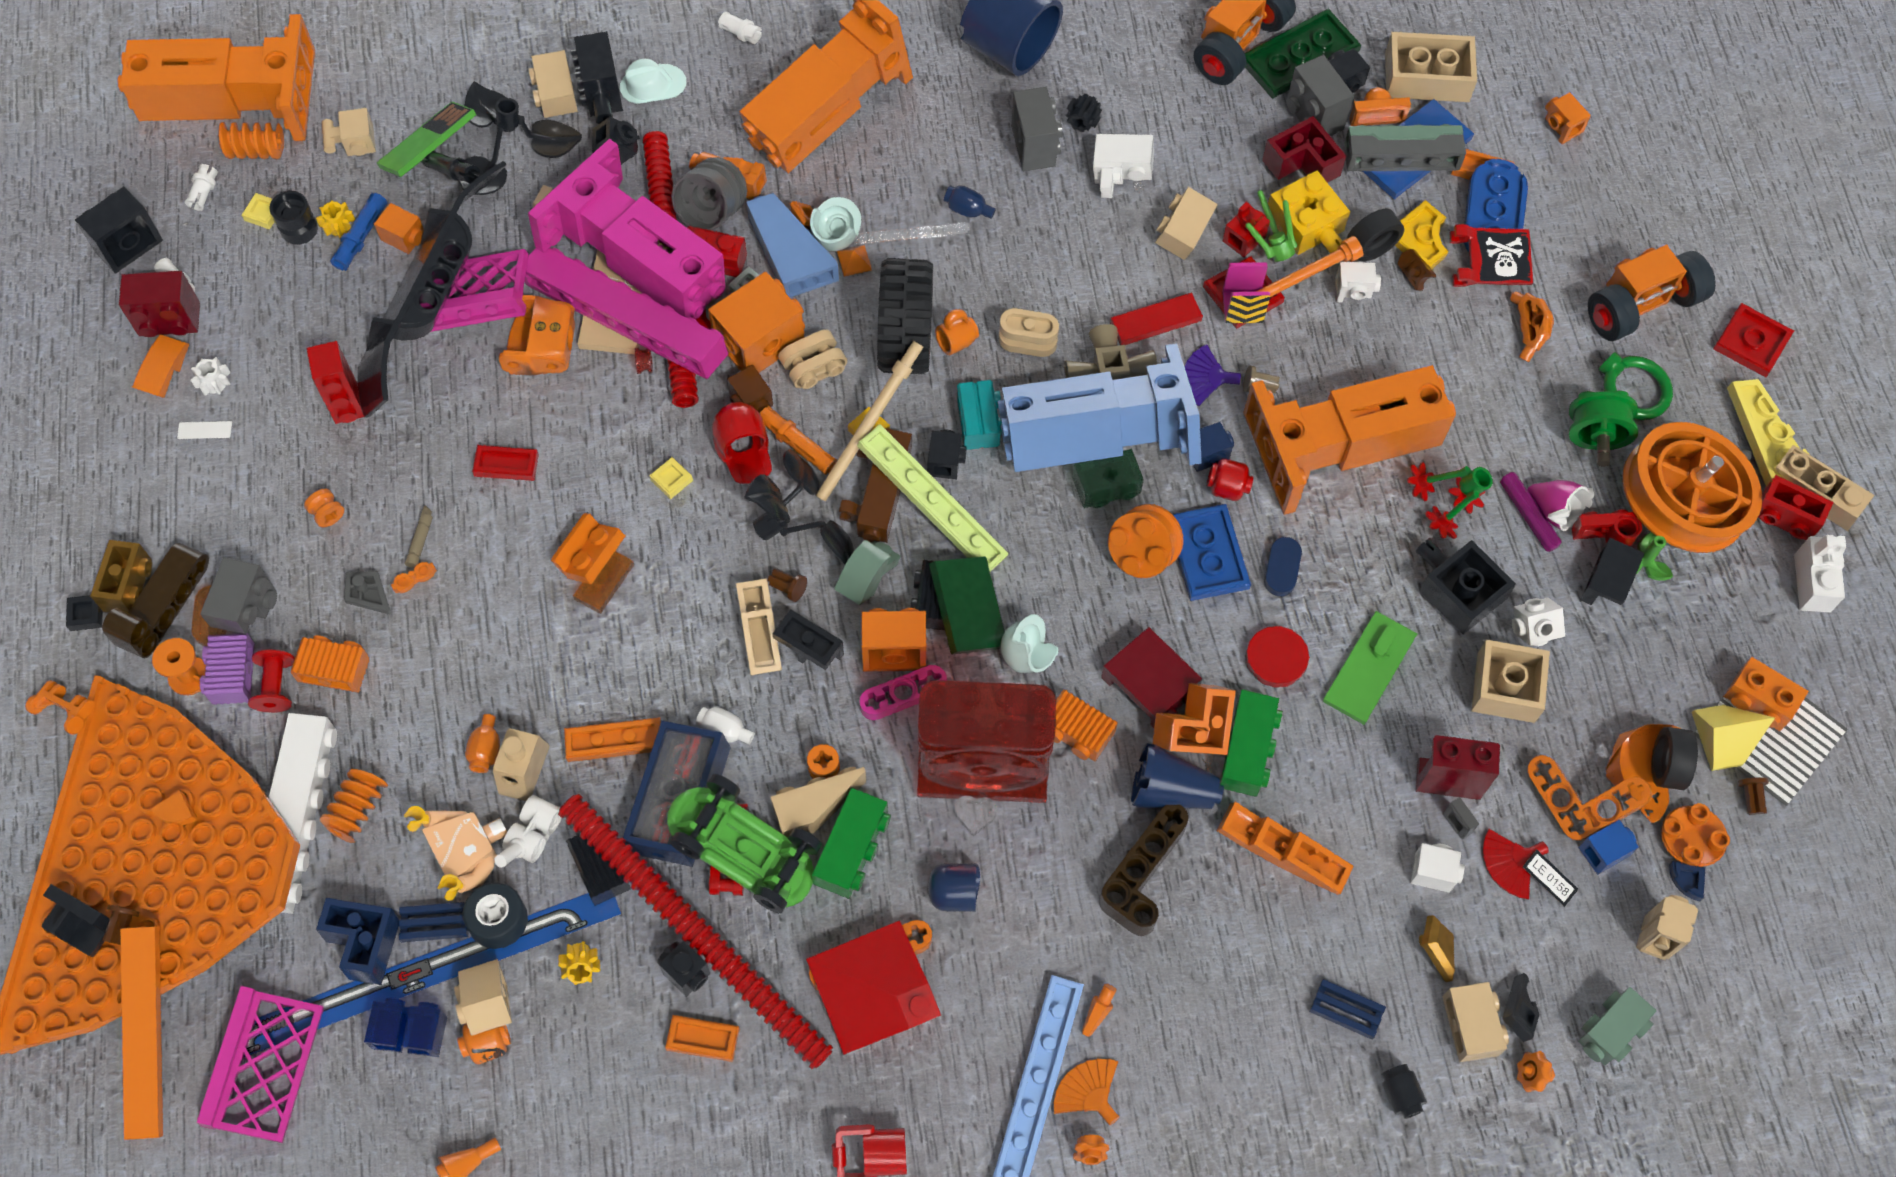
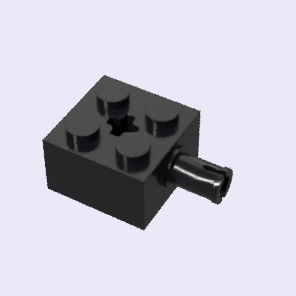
M607 31L574 37L576 49H571L574 66H579L575 67V76L582 106H588L590 117L595 116L597 124H600L609 116L613 117L612 113L623 111Z
M1431 538L1423 542L1415 551L1434 569L1427 575L1419 591L1463 635L1502 604L1516 585L1472 540L1449 557L1432 542Z

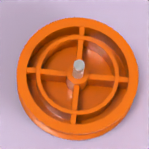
M1671 422L1658 426L1646 435L1641 444L1632 450L1624 464V492L1635 515L1654 535L1664 537L1666 543L1682 550L1710 553L1727 548L1755 523L1760 514L1762 489L1752 464L1734 443L1705 426L1689 422Z

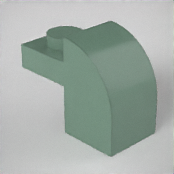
M863 541L848 559L834 589L858 605H861L874 596L882 576L897 566L901 555L894 552L885 543Z

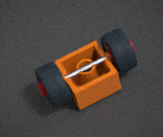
M1221 0L1216 7L1212 6L1204 18L1206 26L1201 35L1203 41L1196 47L1193 55L1199 71L1215 84L1228 85L1232 83L1246 66L1244 50L1259 35L1260 28L1268 32H1276L1282 29L1296 11L1295 1Z
M1667 244L1657 249L1649 248L1639 257L1632 260L1630 258L1624 259L1616 265L1613 276L1606 283L1607 287L1594 292L1589 297L1588 314L1593 327L1602 338L1608 341H1616L1632 334L1638 329L1640 315L1667 304L1671 298L1682 307H1692L1708 300L1714 294L1716 288L1714 272L1705 257L1696 251H1687L1675 256Z

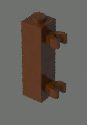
M885 428L911 454L912 433ZM860 449L858 450V457L869 459ZM873 463L862 505L849 500H842L839 508L841 513L840 520L847 522L857 521L858 537H862L864 540L871 543L874 541L888 543L901 490Z

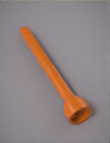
M1351 236L1341 242V245L1337 248L1338 250L1256 292H1270V297L1342 260L1344 262H1353L1363 257L1362 246L1355 236Z

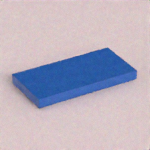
M1435 99L1431 100L1399 125H1462L1465 144L1472 140L1474 135L1469 128ZM1431 171L1362 172L1395 200Z

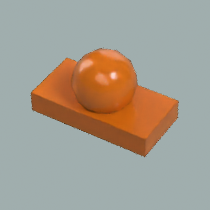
M1381 87L1372 88L1366 93L1364 101H1354L1349 117L1350 125L1367 126L1403 123L1407 119L1411 108L1410 97L1391 99V95L1386 89Z

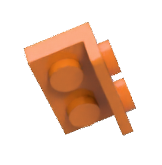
M584 513L555 552L551 561L568 579L592 584L621 544L625 535L619 528L599 524L591 514Z

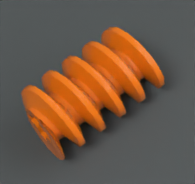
M221 122L219 125L220 148L228 159H233L235 156L239 159H244L247 156L250 159H256L258 156L261 159H268L269 156L273 159H279L283 153L284 133L279 123L277 124L276 131H273L271 123L265 124L264 131L261 130L258 122L254 123L253 131H250L247 122L242 124L241 131H239L236 122L231 123L230 130L227 129L225 122Z
M350 769L347 772L350 780H344L340 784L343 792L337 791L333 795L337 803H329L327 805V811L330 814L321 815L320 822L336 837L349 843H355V840L349 835L350 831L361 833L362 829L356 824V821H368L369 818L363 813V809L374 810L376 807L369 799L371 797L381 799L382 795L376 788L377 786L387 788L388 784L370 772Z

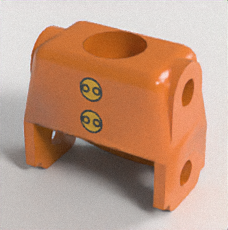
M523 295L522 300L526 305V313L515 318L509 334L507 350H503L499 354L502 370L509 372V374L531 376L566 371L569 367L575 330V308L567 302L554 301L533 295Z

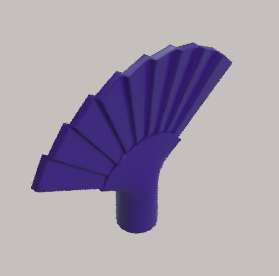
M1207 344L1193 352L1184 366L1197 406H1200L1222 384L1240 385L1241 373L1224 371Z

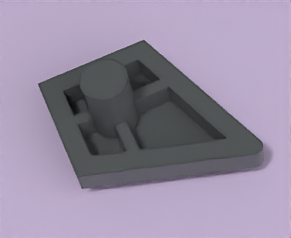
M378 571L346 572L344 595L346 604L385 614L391 613Z

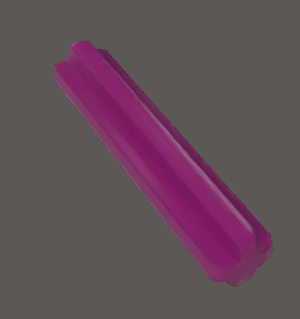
M1510 472L1503 476L1500 481L1501 485L1545 551L1551 552L1557 549L1562 543L1561 539L1517 474Z

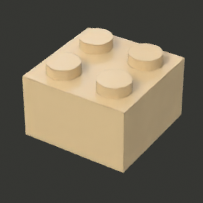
M1486 639L1477 654L1472 712L1535 723L1545 710L1550 651Z

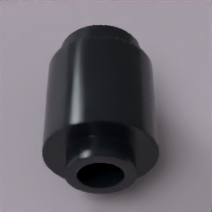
M1407 1064L1393 1067L1381 1074L1384 1079L1382 1086L1395 1115L1403 1114L1404 1119L1424 1112L1422 1106L1427 1103V1100L1414 1071H1410Z

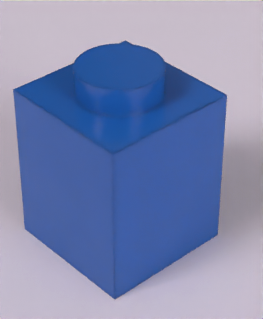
M1618 820L1589 836L1578 848L1598 875L1630 857L1639 846L1636 843L1633 832Z

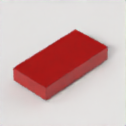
M477 445L472 472L474 477L534 481L539 453L537 449Z

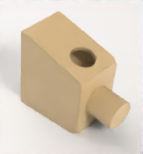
M508 728L493 766V774L500 795L527 801L532 796L550 747L540 736ZM511 778L515 779L517 782H511Z

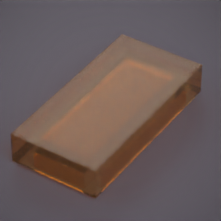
M615 551L592 584L582 582L573 595L574 600L601 614L634 567L633 560Z

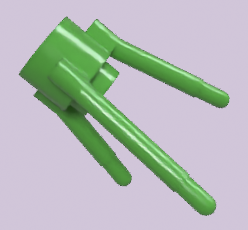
M1259 190L1257 194L1266 218L1270 220L1269 225L1273 235L1268 238L1269 243L1267 244L1251 223H1246V228L1263 248L1268 259L1273 257L1275 262L1284 261L1295 254L1294 248L1297 247L1289 203L1287 200L1283 201L1287 235H1285L1283 231L1279 232L1263 191Z

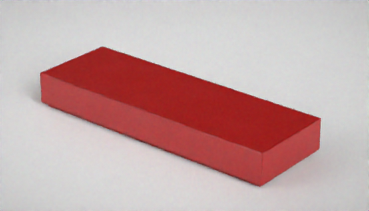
M1191 292L1111 317L1110 324L1118 328L1117 339L1119 344L1128 345L1201 322L1203 315Z

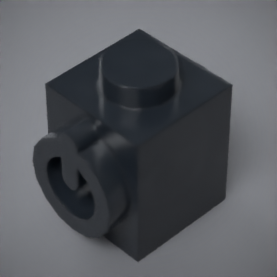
M1355 48L1347 52L1339 50L1327 59L1352 93H1355L1360 87L1365 85L1370 66Z
M609 116L592 129V153L608 139H611L618 144L621 165L637 154V140L640 137L637 135V130L629 122L619 121Z
M684 940L681 943L678 941L666 947L657 960L663 975L685 997L692 991L696 992L706 983L710 974L707 963Z

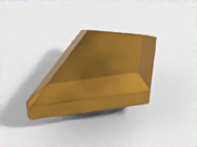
M1434 915L1427 916L1424 934L1419 936V943L1427 952L1443 980L1451 982L1455 972L1454 934Z

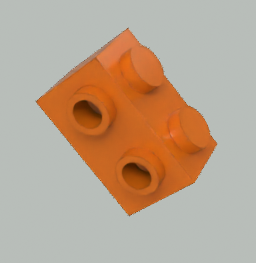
M1751 657L1740 669L1723 697L1730 700L1736 708L1775 717L1769 727L1781 731L1793 719L1809 691L1754 657Z

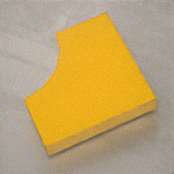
M1423 201L1400 220L1405 231L1395 246L1401 252L1409 249L1416 250L1425 263L1433 269L1448 254V250L1442 244L1439 235L1440 228L1445 223L1447 217L1428 201Z

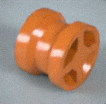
M320 489L307 498L304 504L307 512L315 516V522L322 528L335 524L343 516L345 510L340 502L334 501L335 496L329 489Z
M820 744L809 751L807 765L811 778L825 777L827 779L838 775L840 771L839 755L832 746Z

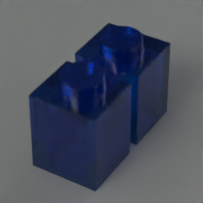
M385 998L384 1002L373 1001L364 1043L371 1049L402 1053L403 1048H408V1054L439 1057L447 1022V1016L439 1009V1005L419 1002L418 1006L406 1007L405 1001L396 998Z

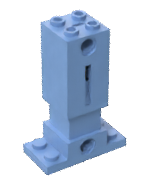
M1177 343L1165 345L1166 357L1161 358V364L1146 366L1147 375L1112 380L1111 372L1109 371L1003 387V400H998L999 414L1002 422V439L1007 461L1013 460L1014 471L1020 472L1123 456V447L1152 442L1158 443L1159 450L1179 448L1181 454L1186 453L1189 465L1201 464L1199 411Z

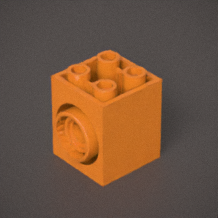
M766 271L708 309L711 328L716 329L723 335L729 353L727 356L740 371L754 365L760 373L779 360V353L786 346L805 338V324L802 318L804 310L801 304L795 298L791 299L786 294V290L780 280L777 278L773 279Z

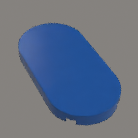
M1491 159L1475 169L1469 181L1465 225L1473 228H1524L1528 182L1524 173L1522 175L1514 163L1503 159ZM1465 242L1464 245L1469 252V242Z

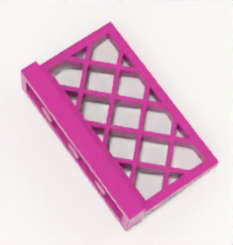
M520 249L467 259L462 269L465 272L457 279L431 332L525 315L526 305L522 297L528 261L527 251ZM518 261L509 272L504 269L510 262ZM492 266L484 275L479 276L477 274L483 267ZM499 272L504 275L494 285L489 283ZM472 277L477 280L467 290L462 288ZM441 279L434 280V282L439 285H443L445 283ZM511 281L514 282V287L503 289ZM484 286L489 289L485 293L476 294ZM456 291L461 293L459 297L449 299ZM429 303L420 304L425 309L433 308Z
M240 986L196 1123L208 1129H218L283 1143L324 1006L258 992L253 988ZM261 1001L276 1004L282 1015L262 1025L257 1016ZM282 1006L291 1007L292 1009L285 1012ZM300 1010L313 1012L314 1015L310 1026L297 1033L288 1017ZM285 1020L293 1036L274 1046L266 1030ZM256 1021L259 1028L252 1032L254 1023ZM263 1033L271 1049L252 1059L246 1049L250 1039ZM307 1034L305 1044H303L300 1038ZM297 1040L302 1049L301 1057L286 1067L278 1050ZM274 1053L283 1069L264 1080L255 1064ZM245 1055L249 1062L241 1066ZM252 1066L260 1083L241 1093L236 1084L238 1074ZM297 1067L295 1077L293 1079L292 1075L290 1074V1071ZM286 1074L292 1084L290 1093L276 1101L267 1085ZM264 1087L272 1104L253 1114L245 1098ZM234 1089L238 1096L231 1099V1095ZM241 1101L250 1117L237 1125L223 1122L227 1108ZM286 1102L284 1112H282L279 1105ZM274 1108L281 1117L277 1134L263 1131L256 1120ZM253 1122L254 1125H255V1127H256V1129H252V1128H248V1127H244V1126H246L247 1124Z

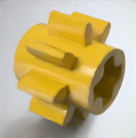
M333 200L320 207L322 216L316 218L319 227L323 228L326 236L332 234L339 238L350 230L351 225L349 222L355 221L352 211H349L346 202L340 204Z
M585 941L573 945L567 944V955L560 954L558 956L561 978L568 977L574 985L587 981L592 982V972H600L601 970L598 949H591L585 944Z

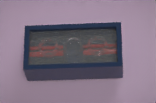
M661 721L623 838L626 840L625 845L630 844L633 847V853L638 852L643 857L693 867L695 859L680 853L670 843L673 837L669 833L667 813L671 803L678 795L688 789L708 788L707 782L712 774L722 776L731 749L722 732Z

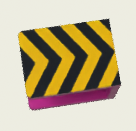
M1266 262L1229 263L1223 286L1225 323L1264 322L1270 300V292L1256 291L1263 287L1268 268Z

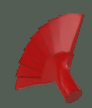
M1488 829L1483 844V860L1490 876L1500 888L1518 898L1529 900L1530 874L1523 868V865L1536 849L1542 855L1549 853V849L1544 841L1525 848Z

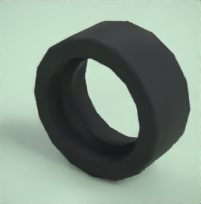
M1385 208L1370 213L1361 219L1348 233L1347 238L1355 236L1358 239L1364 253L1363 257L1358 260L1366 262L1382 256L1395 246L1403 236L1405 229L1391 209Z
M1664 727L1659 732L1655 740L1651 760L1652 778L1657 787L1686 790L1690 786L1694 778L1698 759L1697 739L1692 730Z

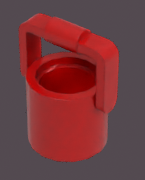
M865 1124L839 1126L836 1129V1143H833L831 1146L832 1165L837 1168V1177L907 1175L905 1128L875 1129L874 1125ZM863 1135L864 1172L844 1173V1167L847 1164L846 1145L843 1143V1136Z

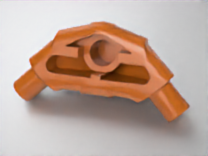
M1515 291L1512 293L1510 300L1518 305L1521 332L1523 333L1522 342L1526 344L1519 358L1529 363L1535 352L1539 351L1545 342L1550 339L1554 326V317L1545 300L1537 298L1530 293L1524 295Z

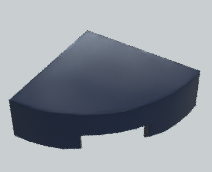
M1672 861L1669 864L1670 876L1679 891L1695 901L1700 902L1704 899L1706 867H1696Z

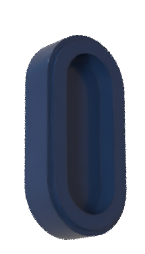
M1281 537L1272 544L1264 583L1266 589L1275 596L1289 595L1294 590L1297 582L1302 549L1300 544L1293 538Z

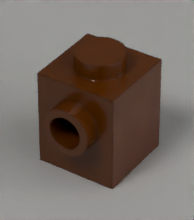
M754 365L727 378L731 403L743 402L752 405L759 413L765 407L773 406L772 391Z

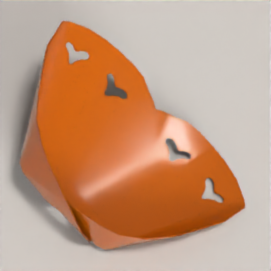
M1647 724L1621 733L1613 747L1612 755L1606 767V777L1615 786L1628 778L1639 777L1651 786L1652 795L1657 792L1659 793L1657 797L1658 803L1651 798L1646 806L1639 809L1651 823L1661 819L1670 799L1669 789L1657 787L1653 781L1651 772L1653 748L1659 732L1664 727L1681 729L1674 725ZM1634 784L1631 785V793L1625 796L1627 799L1634 797L1638 801L1643 798L1641 792L1645 790L1644 786L1638 788ZM1645 809L1653 810V812L1649 813V816H1647Z

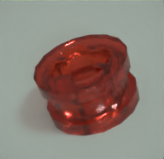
M635 348L637 374H642L645 370L648 373H653L651 350Z

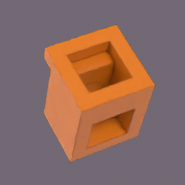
M1570 92L1560 98L1554 97L1545 106V109L1548 111L1545 119L1549 126L1560 135L1558 141L1561 144L1583 133L1591 117L1590 113Z

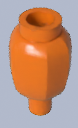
M484 714L481 726L474 729L469 736L465 757L470 763L469 769L473 772L487 773L489 767L495 764L500 748V738L494 729L496 719L494 715Z

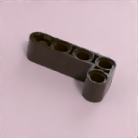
M181 543L174 544L130 610L126 612L119 608H114L106 615L102 625L103 633L115 646L141 658H148L154 652L206 572L209 564L208 555Z
M1165 805L1102 888L1099 898L1101 910L1137 936L1150 934L1159 917L1157 905L1142 894L1141 890L1185 832L1189 815L1187 810L1181 805ZM1172 819H1175L1178 823H1174L1166 834L1164 829L1167 821L1170 822ZM1155 842L1160 845L1162 850L1157 853L1151 852L1146 848L1145 844ZM1137 867L1142 871L1143 875L1133 878L1127 873L1126 869ZM1110 892L1120 893L1124 901L1113 903L1107 898V894ZM1143 911L1150 916L1151 921L1140 923L1135 919L1134 914Z

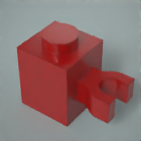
M1247 201L1239 208L1238 214L1226 224L1222 240L1242 257L1247 256L1259 244L1246 228V223H1251L1263 239L1267 236L1270 220L1266 218L1265 214L1254 209Z

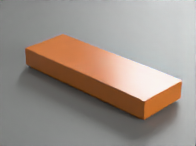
M661 718L564 728L567 762L651 753L661 724Z

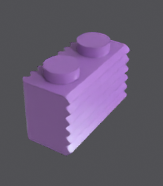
M248 633L246 635H209L208 646H204L202 650L206 672L200 678L201 693L214 705L248 703V700L251 698L252 655L254 654L255 643Z

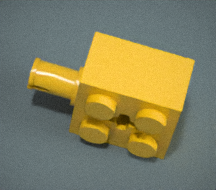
M1318 170L1270 194L1268 205L1279 232L1283 231L1285 235H1287L1283 201L1287 200L1289 203L1293 233L1297 243V247L1294 249L1297 255L1320 243L1325 246L1329 253L1338 250L1337 248L1342 242L1338 234L1345 230L1350 210Z

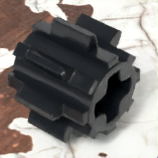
M1084 94L1083 96L1079 95L1077 99H1071L1067 107L1069 111L1066 117H1068L1067 122L1071 124L1073 129L1084 132L1085 130L1089 131L1091 126L1096 128L1101 119L1100 113L1102 111L1100 102L1096 100L1097 98Z

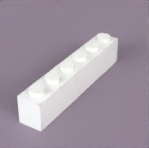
M288 714L269 794V800L300 843L286 907L281 913L293 914L295 903L298 904L302 896V885L300 884L302 872H305L309 865V853L307 852L309 841L313 840L316 834L317 826L314 820L316 810L320 809L323 803V790L321 789L323 779L329 775L330 760L328 757L330 748H334L337 741V730L326 716Z

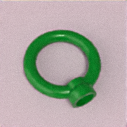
M1614 352L1599 367V370L1605 374L1603 381L1604 391H1617L1616 378L1627 368L1643 369L1657 380L1661 390L1659 401L1650 408H1638L1637 416L1634 419L1651 420L1659 417L1669 408L1673 398L1672 383L1664 369L1654 361L1640 356L1621 357Z

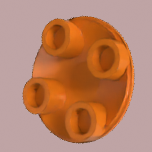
M1701 803L1674 809L1666 816L1661 827V837L1666 850L1676 860L1687 865L1705 867L1716 863L1722 858L1730 843V837L1722 821L1706 805Z

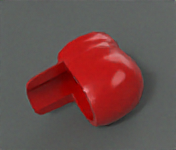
M743 402L730 403L722 407L715 415L712 424L714 449L719 459L727 465L731 476L739 484H749L761 474L769 476L772 472L768 453L769 439L764 420L759 411L752 405ZM747 436L752 437V448L743 452H736L732 449L731 443Z

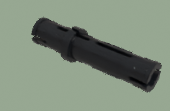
M435 150L425 157L428 161L422 160L424 166L448 174L455 181L463 180L471 184L480 176L474 174V172L481 173L477 166L468 164L463 158H452Z

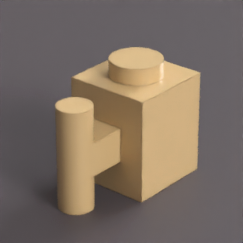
M367 108L338 112V127H334L333 121L330 119L322 121L323 145L326 153H334L336 151L335 143L343 144L347 156H361L376 152L373 123Z

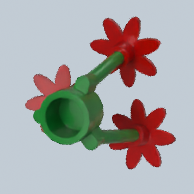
M1424 462L1420 463L1418 468L1412 464L1410 470L1413 476L1407 478V483L1415 485L1412 489V496L1416 497L1420 494L1423 501L1428 499L1427 492H1435L1432 486L1433 482L1456 478L1455 481L1458 488H1450L1448 490L1451 495L1458 497L1453 503L1454 508L1450 512L1445 511L1441 514L1440 510L1433 506L1432 512H1425L1426 517L1432 521L1429 524V528L1433 530L1438 529L1442 539H1445L1447 535L1452 539L1457 538L1453 530L1457 529L1458 525L1453 522V517L1464 508L1468 514H1471L1473 512V505L1479 508L1484 507V503L1478 497L1491 488L1493 484L1491 474L1483 467L1471 470L1468 466H1465L1460 470L1434 475L1432 472L1426 473Z

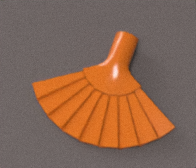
M1097 1058L1076 1065L1065 1075L1056 1090L1054 1114L1096 1111L1109 1126L1114 1124L1120 1116L1109 1105L1108 1095L1118 1061Z

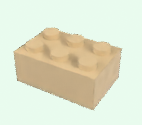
M1391 32L1385 51L1386 90L1390 93L1391 98L1410 97V99L1420 100L1435 99L1437 101L1470 102L1477 83L1475 36Z

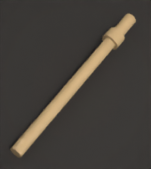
M913 340L901 361H896L891 369L893 374L818 490L816 496L821 500L826 501L858 452L859 448L857 445L859 441L870 433L903 379H908L913 371L911 366L924 348L921 344Z

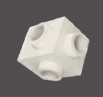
M1550 598L1529 599L1525 604L1514 606L1513 631L1517 637H1520L1530 646H1542L1550 640L1565 637L1563 608Z

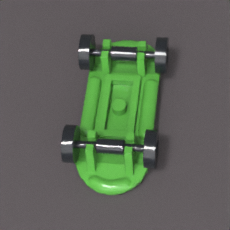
M712 774L707 782L708 788L688 789L678 795L671 803L667 813V825L669 833L673 837L670 841L671 845L689 858L696 860L700 858L754 894L753 898L764 908L781 914L786 907L798 904L810 892L813 884L812 874L814 870L808 854L817 855L822 847L820 840L800 828H794L790 836L786 837L736 804L734 801L741 791L731 780L718 774Z

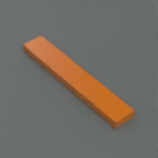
M159 926L121 928L124 1140L159 1138L163 1136Z

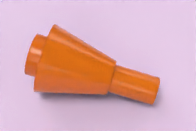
M493 1138L475 1149L473 1147L438 1157L440 1164L435 1169L439 1177H467L481 1164L482 1160L500 1151L501 1147L496 1138Z

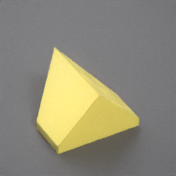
M1726 705L1702 708L1691 712L1711 771L1742 766L1775 719V717Z

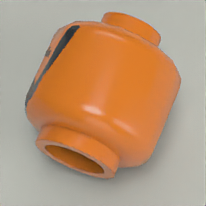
M466 1023L462 1028L463 1036L457 1038L463 1058L470 1056L475 1064H483L504 1056L507 1052V1045L511 1044V1038L506 1025L471 1036Z

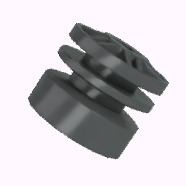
M720 157L707 158L679 178L673 187L672 203L674 210L680 220L687 226L714 230L740 210L745 203L747 196L746 181L739 168L730 161Z

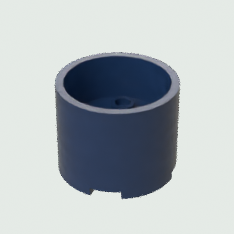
M969 0L960 25L964 27V34L960 39L1014 75L1021 76L1029 72L1042 59L1052 44L1061 24L1063 5L1058 0Z

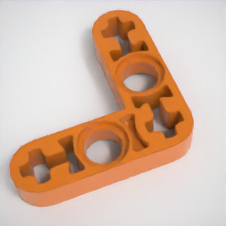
M1539 755L1534 757L1528 765L1529 777L1560 827L1569 838L1576 841H1584L1589 836L1612 823L1622 820L1646 806L1652 798L1651 786L1639 777H1631L1583 804L1554 759L1546 755ZM1541 762L1546 766L1551 764L1552 768L1548 770V773L1552 780L1556 781L1559 777L1561 779L1560 783L1551 785L1546 791L1543 787L1550 785L1547 779L1542 775H1536L1539 771L1538 764ZM1633 784L1638 788L1644 786L1645 790L1641 792L1643 798L1639 801L1634 797L1626 800L1625 803L1629 805V808L1624 810L1620 800L1614 796L1617 792H1620L1621 797L1627 796L1631 793L1630 786ZM1558 789H1565L1570 794V801L1564 807H1557L1552 801V795ZM1605 800L1613 801L1617 807L1615 815L1608 819L1602 818L1598 812L1599 804ZM1576 805L1579 807V810L1573 811L1574 815L1578 820H1586L1587 822L1583 826L1585 831L1583 834L1577 831L1571 832L1570 828L1574 826V823L1570 816L1566 815L1564 819L1561 817L1562 813L1571 811Z

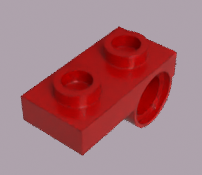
M1617 510L1605 514L1591 511L1579 515L1571 530L1573 540L1605 538L1607 543L1609 538H1612L1631 547L1642 531V522L1634 512H1628V510ZM1619 530L1626 532L1628 536L1622 534Z

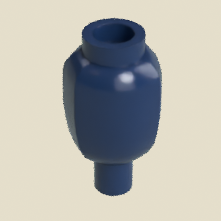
M950 185L943 199L944 202L948 203L952 211L967 217L983 215L992 219L996 208L986 204L985 198L980 193L963 185L956 187Z

